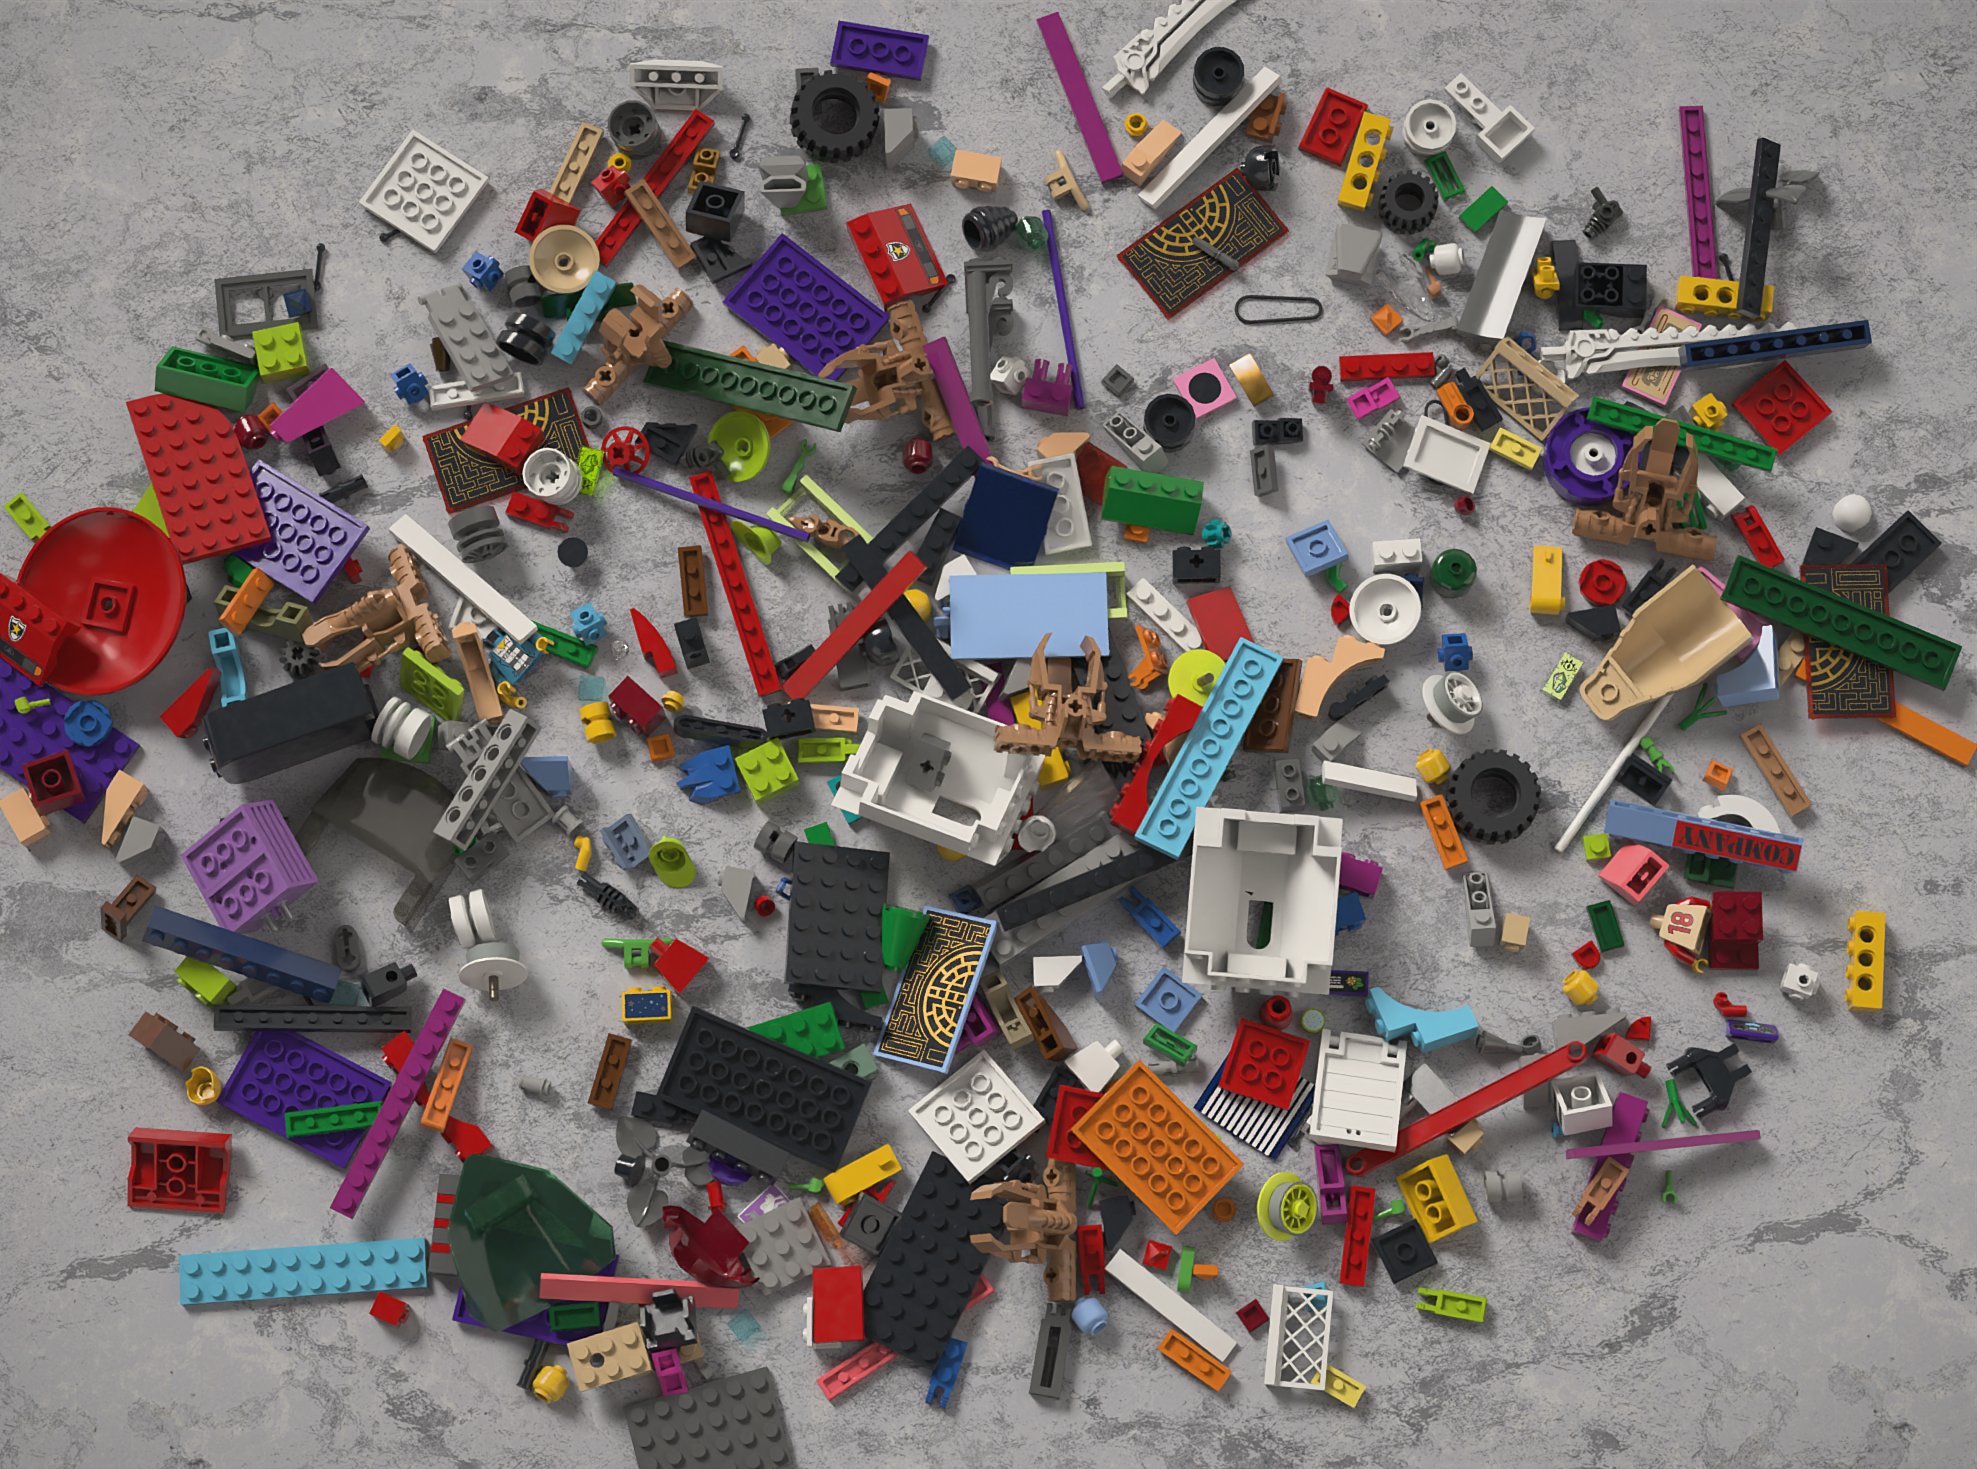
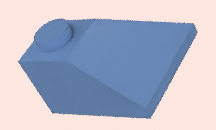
M568 756L524 757L520 764L524 772L548 795H552V798L562 799L566 798L567 795H573V766Z
M1109 942L1081 946L1082 961L1096 1000L1101 999L1116 969V961H1119L1115 947L1110 948Z

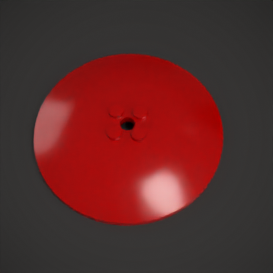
M97 507L86 509L64 518L46 531L35 543L24 560L17 577V581L81 627L79 632L68 636L57 651L58 664L46 680L60 689L75 694L87 696L112 694L129 688L143 680L167 656L177 639L183 623L187 600V586L181 558L175 546L162 529L144 516L129 510L114 507ZM109 599H112L113 607L106 611L105 604Z

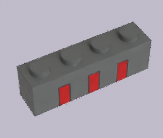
M439 1174L428 1272L433 1275L460 1277L449 1232L463 1175Z

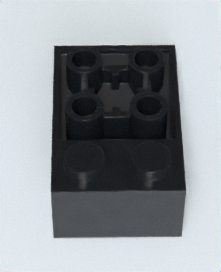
M1576 262L1575 308L1619 318L1644 317L1647 294V265Z

